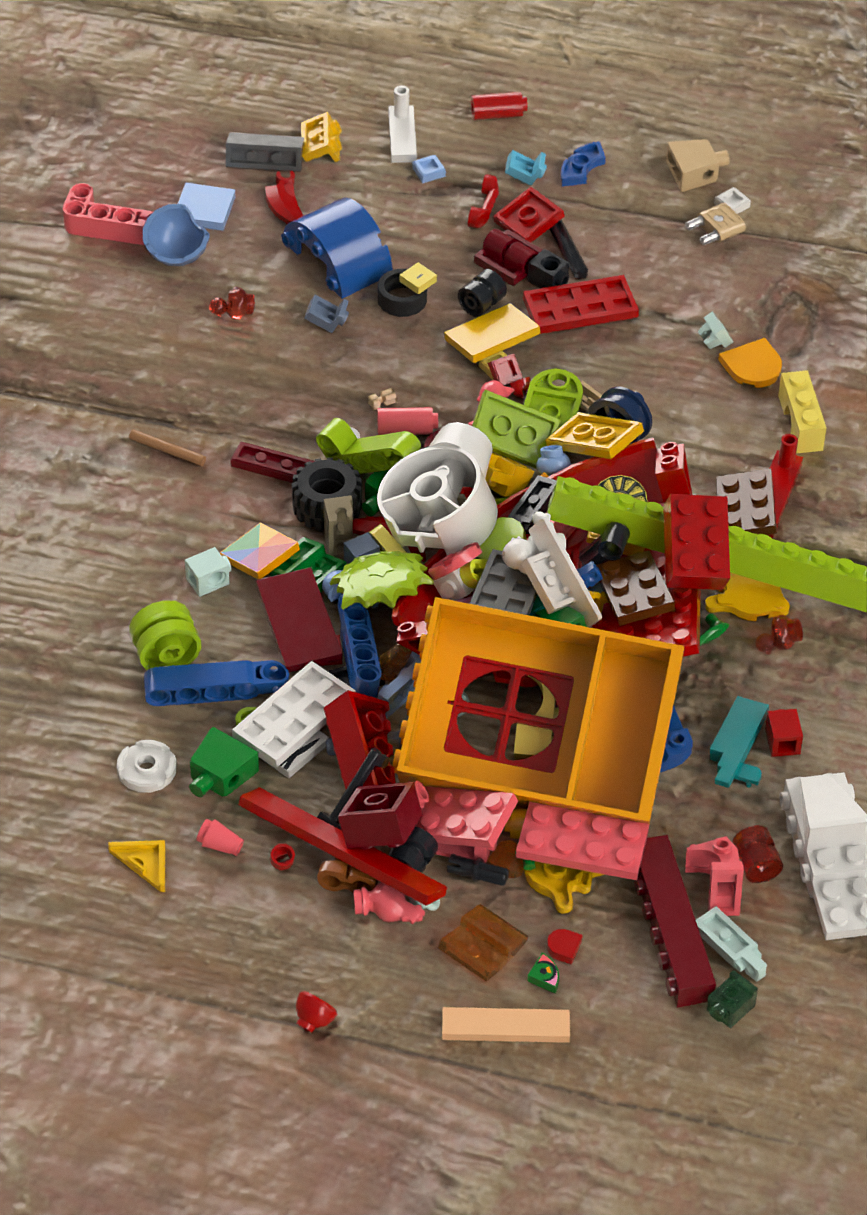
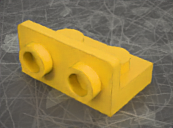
M328 112L301 122V137H304L302 157L306 162L320 158L328 153L334 162L340 161L342 145L339 140V134L342 131L339 122L336 119L333 120Z

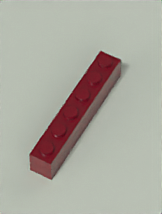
M668 834L649 837L646 841L637 881L634 880L637 895H642L643 897L642 911L644 919L650 920L652 926L650 927L652 944L658 945L659 967L661 971L665 970L667 974V993L669 996H674L677 1008L713 1002L716 981Z

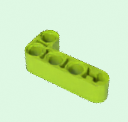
M340 418L332 419L316 437V442L326 459L333 458L334 461L338 459L343 460L344 464L354 466V470H357L359 474L390 470L401 459L421 449L419 439L408 431L357 439L347 422Z

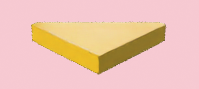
M165 840L108 842L109 853L157 890L165 892Z

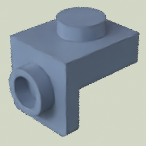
M314 295L310 300L304 319L332 333L338 324L342 326L349 315V312L346 311L349 301L343 299L340 305L336 306Z

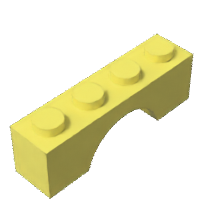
M528 676L538 684L543 694L542 705L535 715L551 719L556 718L559 708H555L556 700L541 682ZM518 723L516 726L514 760L526 759L544 750L552 742L553 732L549 729Z

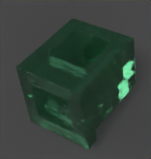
M733 970L729 978L708 996L707 1011L716 1021L723 1022L731 1029L755 1007L758 988Z

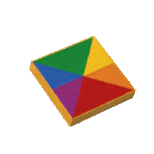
M259 523L221 551L220 554L228 558L231 566L259 580L298 552L300 547L297 541Z

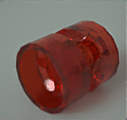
M763 825L749 826L735 835L732 843L738 849L739 859L743 862L744 874L749 882L764 883L774 879L781 873L784 864L767 827Z

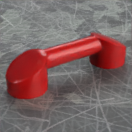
M485 174L481 193L487 195L482 208L471 207L467 222L468 227L478 229L483 227L489 220L493 206L499 196V185L496 176Z

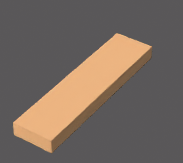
M443 1007L442 1040L570 1043V1010Z

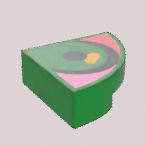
M541 953L529 972L527 981L555 994L559 985L557 965L548 955Z

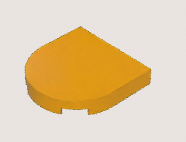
M766 338L719 353L718 361L737 383L742 384L743 382L755 385L754 388L772 385L777 381L782 370L781 357Z

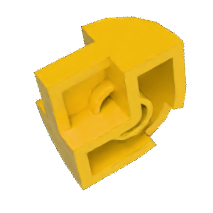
M492 453L485 479L491 490L502 496H512L528 485L535 471L508 457L504 458Z

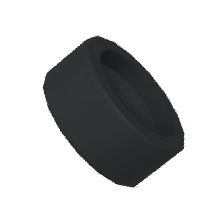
M407 269L391 270L385 273L378 282V304L383 311L390 315L398 317L412 316L423 310L427 303V289L420 294L416 293L413 296L402 298L388 293L397 288L410 289L400 282V274Z

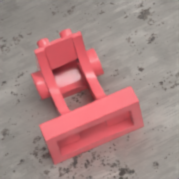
M727 836L698 845L692 844L690 847H687L685 873L710 874L708 911L717 906L727 916H740L744 869L743 862L739 861L737 847Z

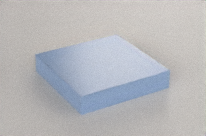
M185 183L178 204L187 206L194 220L201 228L224 231L236 197L235 189Z

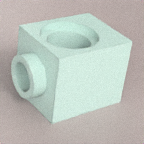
M215 547L185 559L186 579L199 597L230 584V562L226 556H221Z

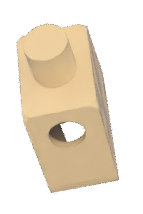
M706 139L671 141L667 144L666 162L681 192L715 182L718 179L719 167L729 165L730 162L727 150L714 152L710 142Z

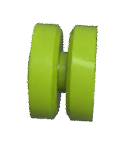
M163 600L152 603L142 608L131 620L129 625L130 636L136 647L140 663L146 670L162 666L189 665L198 657L201 651V639L197 629L194 627L190 611L180 602Z

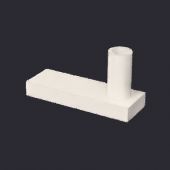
M397 86L394 89V106H389L388 108L392 163L412 162L417 160L413 105H409V89L406 86Z

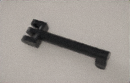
M373 747L331 815L320 811L317 818L342 830L338 815L356 788L364 785L374 767L385 768L389 764L390 758L381 754V751Z

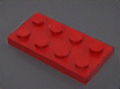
M624 275L523 291V301L530 319L540 326V334L638 318L639 316L638 306Z

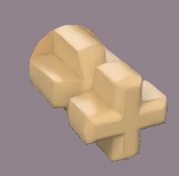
M392 388L381 391L380 397L375 393L368 396V404L373 411L381 408V403L385 406L397 403V397Z

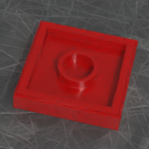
M529 187L493 215L494 222L505 231L507 229L530 243L565 217L564 211L533 187Z

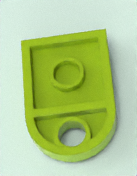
M548 369L542 371L530 382L524 405L560 419L559 429L580 411L583 400L581 381L567 370ZM555 380H562L565 382V384L562 386H555L552 384V382Z

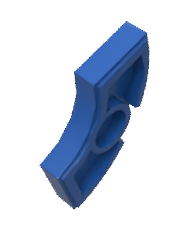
M600 141L577 148L568 159L564 160L561 168L562 187L586 184L589 171L605 164L606 157Z

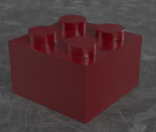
M414 782L357 787L338 815L347 849L360 848L367 850L374 846L387 845L391 848L401 846L406 842L423 813Z

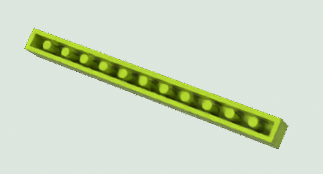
M557 477L547 513L551 515L550 520L600 535L603 534L607 524L618 522L625 525L630 531L627 543L665 553L664 511L660 504L638 500L628 494L614 493L601 486L580 483L574 478ZM729 526L730 573L867 613V566L856 564L846 558L832 557L819 550L805 549L792 542H781L765 534H754L744 531L737 526Z

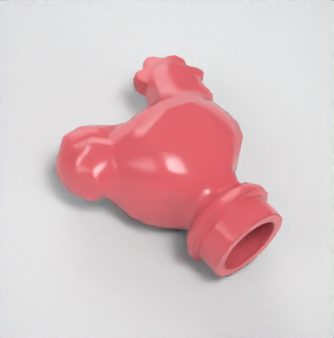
M382 882L376 885L372 891H368L364 887L354 890L355 915L363 914L366 916L369 912H374L385 922L401 920L411 924L422 921L425 915L421 905L415 906L406 901L405 894Z

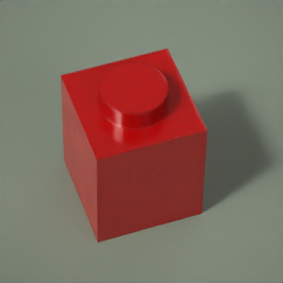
M797 709L767 711L765 732L771 757L800 755L803 732Z

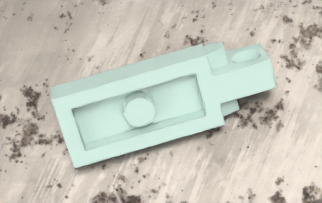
M717 906L696 919L701 938L733 968H736L739 972L745 970L746 974L756 982L766 976L767 964L761 959L762 954L758 950V944Z

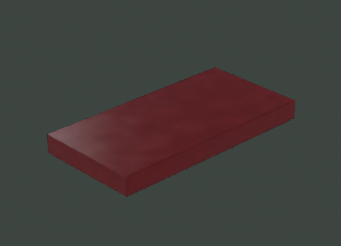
M311 567L256 580V587L282 662L289 673L302 670L311 661L319 666L343 660V653Z

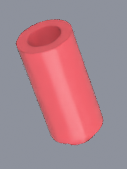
M432 407L378 408V435L408 431L414 435H430L433 433V429H438V413H433Z

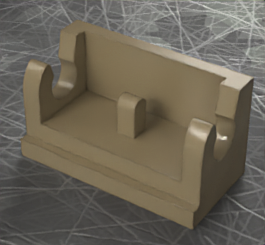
M352 495L324 499V539L328 554L337 557V547L344 546V542L353 538Z

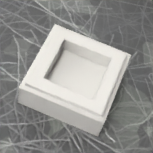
M733 187L716 196L714 204L717 206L721 203H726L738 214L750 208L751 200Z

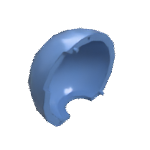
M168 204L156 209L147 218L143 227V243L146 249L156 261L167 266H184L195 262L204 253L209 242V233L204 227L201 228L196 223L191 211L184 204Z

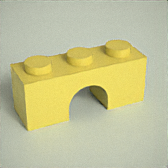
M808 370L781 373L778 397L784 415L791 414L790 434L798 438L796 454L823 451L826 425Z

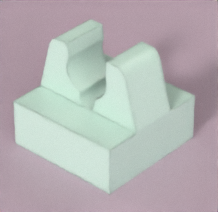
M713 311L704 317L706 323L698 330V333L709 349L721 344L726 348L734 342Z

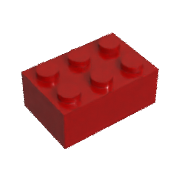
M670 494L663 506L665 578L667 588L723 590L730 580L727 496Z

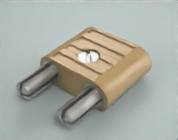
M721 203L697 214V218L685 223L687 230L701 226L708 233L700 237L702 245L713 241H724L746 230L743 219L726 203Z

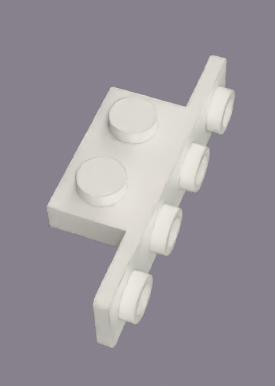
M547 517L542 518L529 529V533L540 554L527 558L521 565L548 614L570 606L584 616L587 627H592L602 619L598 606L591 597Z

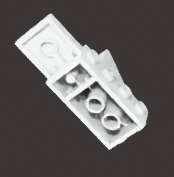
M844 772L786 779L784 792H780L779 795L781 809L785 810L788 833L792 834L795 857L799 858L802 881L803 883L806 882L810 898H814L825 939L833 940L867 935V814L854 801L853 785L847 783Z

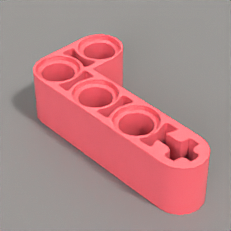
M85 183L72 186L63 205L64 226L69 234L144 245L143 227L147 218L153 213V211L94 203L93 189L89 184Z

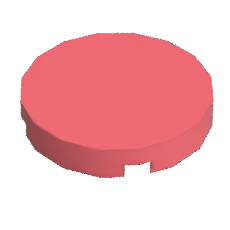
M478 542L470 543L464 546L462 550L454 554L451 553L432 565L428 573L433 580L444 577L482 553V549Z

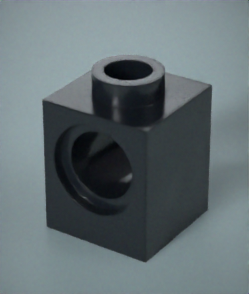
M543 249L528 262L527 281L538 288L564 285L569 281V262L546 249Z

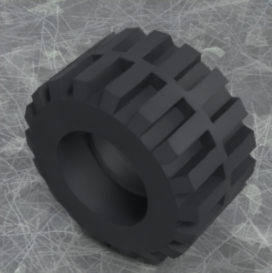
M319 458L315 459L313 463L310 461L305 463L304 467H300L297 470V474L292 479V505L294 515H297V519L300 522H305V526L308 528L315 527V530L318 531L324 529V499L352 495L353 520L359 517L360 510H362V479L359 472L354 470V466L344 464V461L340 459L334 461L333 458H327V460Z

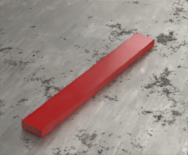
M260 787L240 796L239 806L425 906L446 896L447 886L374 847L367 850L360 848L347 849L342 830Z

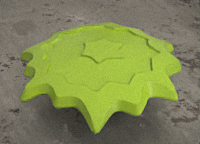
M380 551L355 557L350 564L344 566L343 571L332 577L329 584L331 586L338 584L337 593L344 594L341 604L342 610L357 602L361 603L364 608H368L377 602H382L393 609L398 597L404 595L416 596L419 585H432L434 581L424 573L428 568L420 563L423 559L420 554Z

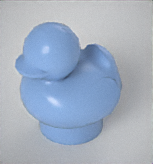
M550 445L540 449L541 457L538 459L536 467L541 474L545 472L548 476H551L570 466L571 462L570 458L563 453L561 445Z

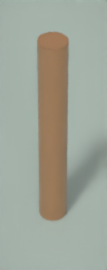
M132 429L129 434L130 440L199 466H203L206 462V456L135 429Z

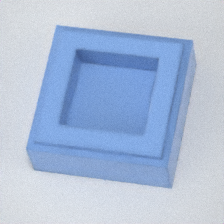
M436 155L412 161V168L422 183L446 177V170Z

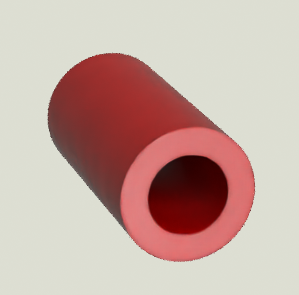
M521 92L471 95L473 120L523 117L524 111L528 110L527 97L522 96Z

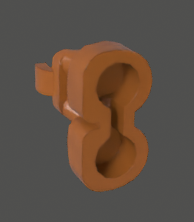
M336 857L334 860L321 863L317 874L318 883L329 891L348 889L354 894V890L362 889V887L372 891L378 883L377 879L352 866L350 868L345 862Z

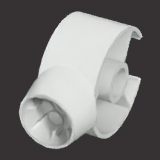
M459 422L448 423L441 428L429 447L413 452L401 459L383 478L377 495L378 506L394 539L407 553H411L408 546L418 547L420 553H423L425 548L429 547L442 548L448 556L451 553L454 554L462 550L464 546L473 542H478L480 546L493 531L497 521L498 510L496 501L485 479L493 449L491 441L479 429ZM462 487L474 488L468 499L460 506L457 498Z

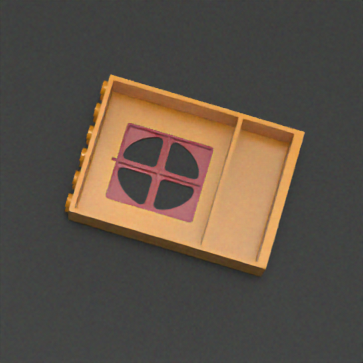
M435 597L434 605H428L425 623H427L426 630L428 632L427 634H422L418 651L420 652L421 663L416 662L413 669L412 680H414L413 687H415L414 692L409 691L406 701L408 721L403 720L400 728L399 738H401L402 749H396L393 760L394 773L398 774L399 783L415 782L418 780L423 786L514 793L518 800L516 806L526 809L529 802L650 824L683 660L684 646ZM507 671L511 676L506 701L501 708L466 702L462 699L464 689L471 682L485 674ZM523 676L535 678L552 693L559 708L556 718L551 719L521 713L515 709L519 686ZM460 713H469L500 721V729L493 755L486 756L478 752L464 739L457 725V717ZM515 723L549 729L554 733L552 742L544 750L532 757L514 761L508 760L505 757L510 728Z

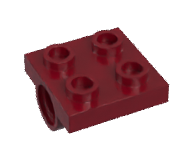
M493 229L486 236L483 242V249L474 255V263L483 269L495 271L506 283L514 287L528 276V262L539 254L542 249L508 229L505 232Z

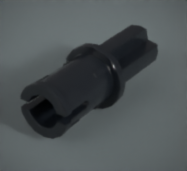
M451 854L448 862L460 866L447 865L448 873L472 878V881L476 883L481 880L505 886L509 878V870L507 868L485 863L481 858L473 860Z

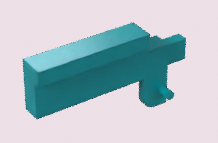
M740 696L736 697L710 747V760L719 762L715 778L716 785L729 788L733 779L746 782V787L748 788L752 784H759L762 778L761 770L758 767L744 764V761L767 718L768 704Z

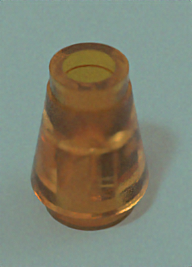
M397 643L379 656L381 679L385 681L396 679L413 651Z

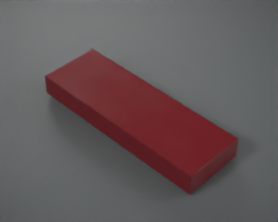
M240 441L230 459L231 467L293 483V476L297 474V470L300 467H304V464L309 461L315 462Z

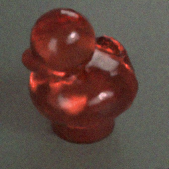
M236 286L228 293L227 302L220 297L214 298L209 303V309L211 313L218 317L227 312L230 318L237 320L244 315L253 314L255 298L253 294H247L244 289Z
M786 615L774 617L771 622V634H760L755 641L756 648L767 655L771 654L774 647L781 651L789 650L795 642L803 640V627L798 618L790 619Z

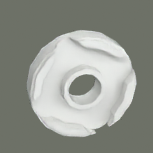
M155 740L135 742L136 745L130 748L128 745L118 756L117 774L120 781L128 789L137 792L151 793L161 790L170 784L176 775L177 764L175 755H173L166 744ZM146 762L154 765L149 769L139 767L142 763Z

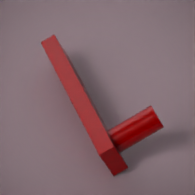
M793 434L782 436L780 451H776L770 466L774 484L776 527H778L803 463V457L796 455L798 438ZM768 534L767 536L773 539L774 534Z

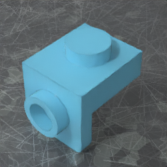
M512 150L507 158L505 173L532 186L535 180L542 178L546 171L547 165L544 164L546 154L541 152L534 161Z

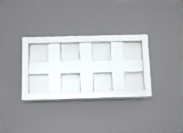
M311 661L233 728L232 737L256 750L260 757L277 768L327 724L324 712L326 705L347 690L356 692V690Z

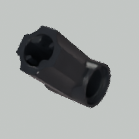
M618 522L607 524L603 534L580 552L578 558L582 563V567L591 561L598 565L609 560L620 559L630 537L629 529Z

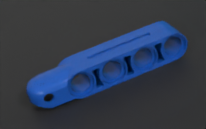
M340 594L338 598V612L341 622L340 637L350 687L356 690L357 693L377 698L381 680V668L369 612L359 602L342 610L341 604L344 594Z
M242 660L154 667L144 673L145 700L152 706L248 700L256 697L258 694L275 693L289 681V672L282 663L275 660L254 662Z

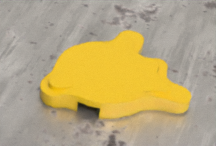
M730 573V580L724 589L718 590L722 594L709 596L705 600V609L710 613L729 612L748 621H757V617L768 615V618H782L789 613L790 608L789 602L783 596L781 587Z
M535 861V869L525 870V877L530 887L552 899L556 910L562 914L569 913L573 909L572 892L589 893L591 891L592 879L605 875Z

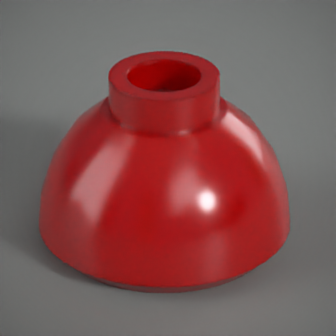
M306 991L299 993L296 1000V1013L299 1019L296 1024L304 1030L313 1033L315 1028L329 1025L338 1016L337 1010L317 996Z

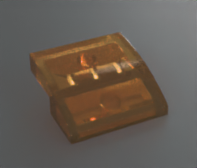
M479 904L461 917L457 928L440 939L438 949L487 982L518 953L527 942L528 935L482 904Z

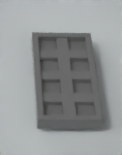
M492 549L469 604L530 615L538 594L527 574L520 572L519 569L508 567L502 558L503 551Z

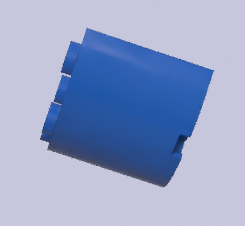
M344 197L288 223L281 234L283 244L296 255L302 253L301 243H304L311 249L315 257H319L327 265L326 284L341 299L378 282L385 273L393 270L388 246H382L381 239L377 235L381 233L378 225L367 210L351 198Z

